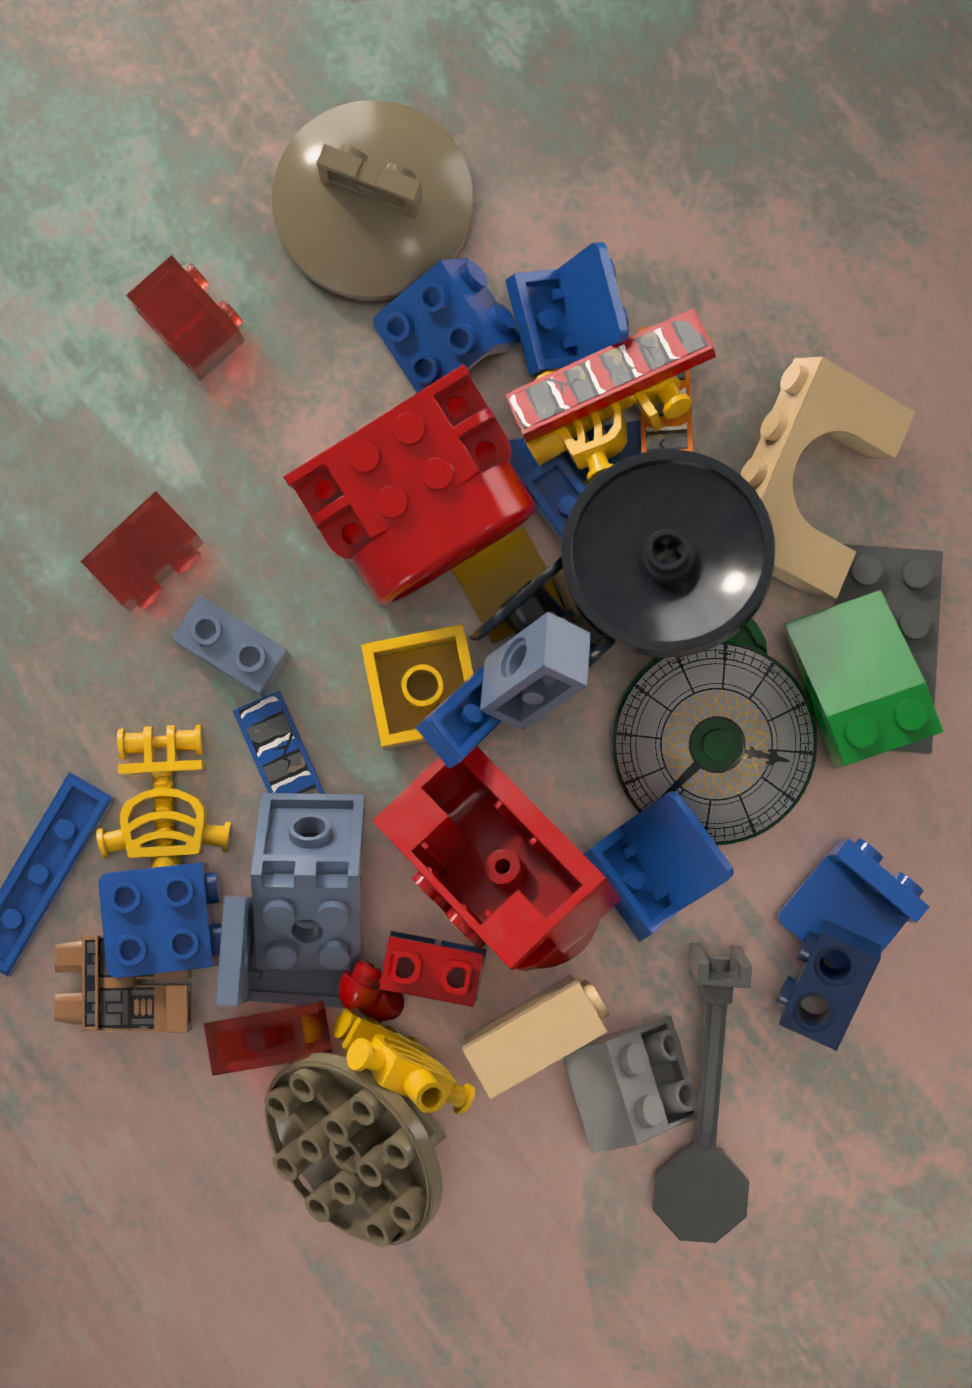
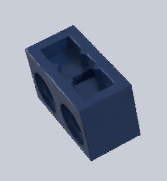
M825 919L818 934L809 930L796 959L804 962L797 979L787 976L775 1002L776 1005L783 1008L779 1025L837 1051L881 959L882 945ZM839 950L850 958L851 963L843 969H833L824 963L822 956L828 951ZM810 996H817L827 1002L829 1009L822 1014H811L803 1008L801 1001Z

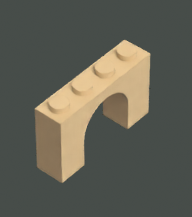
M824 357L794 358L793 363L786 369L781 378L779 396L773 410L762 422L760 428L761 438L752 458L744 465L741 476L747 480L763 501L773 526L775 538L773 576L809 596L837 599L856 551L816 530L801 515L793 491V477L797 461L807 445L822 434L835 439L866 458L896 459L916 412Z
M570 974L464 1035L463 1039L466 1045L463 1046L462 1051L491 1100L607 1033L601 1020L609 1016L610 1013L592 984L587 982L586 979L579 983Z

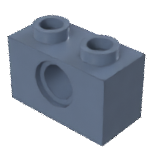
M199 595L171 638L185 650L261 697L267 696L292 656L284 647Z
M549 612L545 613L485 658L480 711L524 730L587 687L591 633L568 622L564 618Z

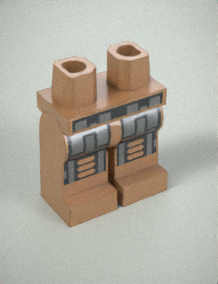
M84 935L82 940L55 945V972H82V992L55 993V1021L82 1025V1031H162L166 1033H188L192 1030V983L140 984V979H187L192 977V969L114 978L107 972L103 935Z

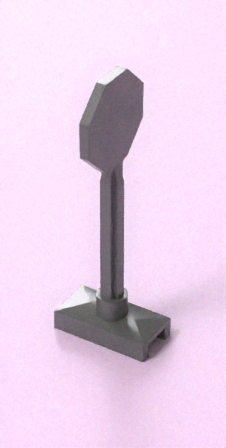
M690 943L688 963L697 985H702L701 1001L705 1002L695 1138L692 1146L683 1148L655 1172L653 1211L679 1241L716 1243L747 1217L749 1179L723 1149L716 1147L727 1004H732L734 987L751 988L752 966L741 946H731L730 957L711 955L710 959H707L700 943Z

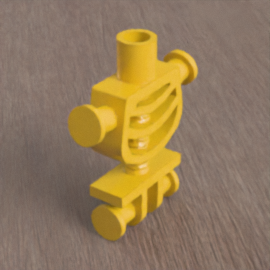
M554 370L544 371L535 380L554 372ZM675 375L526 443L539 466L567 451L578 469L589 467L590 471L587 474V480L590 484L599 474L614 465L609 464L608 459L622 452L627 443V423L622 413L624 410L632 407L633 404H637L654 432L663 428L658 412L654 407L656 404L662 402L664 404L662 410L664 416L672 420L684 415L691 408L693 402L689 395L681 394L678 389L680 387V380ZM614 417V425L606 433L603 423ZM594 428V440L589 442L586 433Z
M196 724L195 730L177 731L176 725H168L166 736H155L153 726L144 727L143 733H126L125 728L118 729L117 748L120 759H127V754L144 753V763L118 764V774H152V786L154 788L143 791L125 802L120 811L121 829L106 833L103 828L96 830L97 842L102 858H110V852L126 849L129 858H150L151 868L181 865V856L202 855L205 844L221 846L222 852H229L233 823L226 821L225 826L207 824L208 811L202 800L172 787L174 784L172 782L173 773L206 771V764L203 760L179 761V751L196 750L197 755H204V731L202 724ZM167 747L166 762H156V748ZM174 798H180L189 802L196 813V818L174 812ZM153 800L154 812L133 820L137 808L147 801ZM174 821H181L194 827V836L176 832ZM155 822L154 832L136 838L135 832ZM176 839L184 841L186 845L176 846L175 841ZM154 841L156 843L155 847H145V845Z
M346 1008L340 1012L334 1023L333 1034L336 1038L344 1040L342 1047L348 1050L347 1065L350 1069L358 1072L364 1069L371 1070L374 1080L380 1086L410 1098L424 1113L440 1111L445 1102L452 1105L454 1113L460 1116L469 1110L475 1097V1087L469 1083L463 1087L456 1084V1080L443 1064L428 1056L427 1054L430 1050L426 1046L421 1045L417 1038L413 1036L405 1038L396 1028L389 1025L383 1027L378 1020L371 1017L365 1019L356 1018V1013L353 1010Z

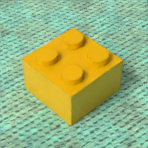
M463 624L361 644L380 743L383 750L427 742L415 727L473 675Z

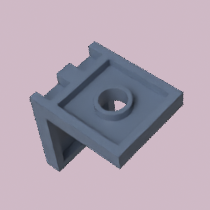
M261 793L250 874L257 970L353 971L355 964L362 960L360 872L365 794ZM305 833H317V834H319V835L314 836V837H304V836H301L302 834H305ZM312 920L317 922L319 927L305 929L298 926L296 922Z
M224 896L216 1005L237 1007L248 1001L345 1008L341 1003L338 992L344 971L257 970L252 896ZM312 920L296 922L298 926L305 929L319 927L318 923Z

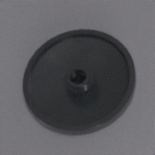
M672 449L644 452L621 460L607 468L580 494L571 509L563 532V572L568 591L580 614L594 630L610 642L623 649L646 656L662 658L689 656L704 652L727 641L738 633L759 610L769 590L774 572L775 538L773 526L766 507L757 492L747 480L726 464L712 457L691 451ZM668 556L675 557L678 560L675 563H660L663 558Z

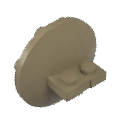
M363 100L346 103L320 114L295 135L285 149L275 173L272 188V209L275 225L287 254L294 264L313 282L324 289L347 298L368 301L389 300L399 296L440 260L455 259L465 243L471 226L473 186L469 168L460 148L436 121L424 113L400 103L383 100Z
M329 1053L305 1054L291 1061L275 1075L264 1099L268 1135L275 1153L273 1165L277 1173L285 1180L290 1181L305 1199V1205L309 1214L319 1222L329 1221L345 1233L371 1242L378 1247L405 1243L420 1234L435 1218L442 1199V1175L434 1148L447 1136L430 1114L422 1112L410 1098L380 1086L374 1080L371 1070L364 1069L358 1072L350 1069L347 1065V1058ZM301 1174L312 1187V1193L299 1180L298 1177Z

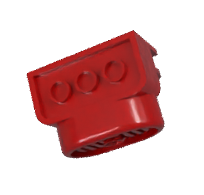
M464 364L283 476L288 486L293 488L310 514L312 522L319 529L329 547L336 555L354 564L374 599L381 605L396 602L432 582L519 527L536 510L534 500L512 466L513 453L509 440L496 420L494 413L488 407L472 381L470 373Z
M478 746L461 762L450 769L439 757L372 820L418 870L411 879L446 913L445 915L479 950L487 944L512 971L514 969L521 971L546 969L570 961L581 953L592 940L600 919L621 900V897L607 878Z

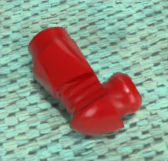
M359 960L355 964L352 973L348 970L344 971L338 990L339 998L345 1008L349 1010L358 1008L365 1016L379 1022L397 1018L403 1011L404 998L401 993L379 989L380 982L378 981L381 978V970L374 968V964L366 960Z

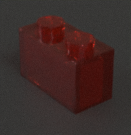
M171 255L126 296L137 313L201 381L245 342L238 328L243 320L226 300L222 299L216 304L204 291L209 286V283L191 262L182 267Z
M155 491L80 562L123 607L131 612L136 606L144 609L155 601L163 591V587L160 584L172 572L176 571L178 574H182L190 568L200 557L201 553L197 549L204 542Z
M324 1001L232 1016L203 1023L212 1076L298 1062L308 1058L311 1053L333 1052Z

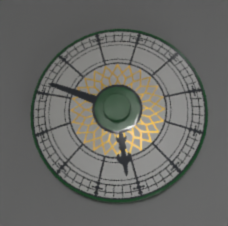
M725 641L709 650L689 656L655 657L634 676L624 690L613 717L610 741L611 757L618 782L626 797L638 812H641L671 791L677 792L716 845H728L746 841L768 831L785 818L796 806L811 780L815 767L817 728L806 694L794 676L783 665L756 648L738 642Z

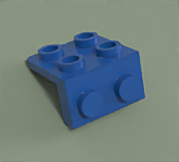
M604 242L591 243L558 269L514 273L505 280L530 377L539 376L546 370H559L609 346L624 343L628 339V314L622 306L615 280V265L609 256Z
M468 257L440 260L378 312L373 319L376 331L417 393L463 364L469 370L485 356L508 352L521 342L520 336L514 328L516 325L514 317L504 305L496 301L487 287L488 279L484 271L476 263L470 261Z
M673 791L667 793L620 825L583 853L607 878L621 897V900L614 907L639 942L652 935L680 910L727 882L734 874L732 865L680 794Z
M848 838L837 841L779 911L778 921L803 943L809 930L818 934L825 919L882 945V953L906 922L917 923L930 906L919 898L924 891L911 878L902 872H898L894 877L879 864L884 857L873 846L861 838L855 843ZM839 950L828 951L822 956V959L833 969H843L851 963L850 958Z
M199 862L105 873L100 877L98 887L106 967L110 976L122 978L208 968L218 965L217 955H220L222 923L214 924L212 904L220 903L221 901L218 873H209L208 863Z

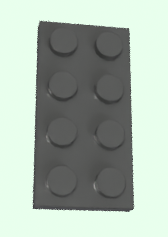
M843 544L856 551V554L839 595L835 599V605L879 590L882 591L926 681L935 706L943 551ZM933 736L887 752L932 754Z

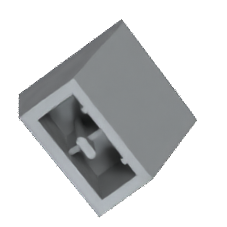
M671 1016L598 1037L563 1058L592 1153L641 1144L696 1118L697 1095Z

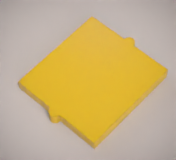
M525 527L491 544L452 570L483 625L501 609L500 606L529 580L533 581L547 567ZM550 580L543 587L562 607L552 580ZM503 621L488 636L491 642L495 644L515 632Z

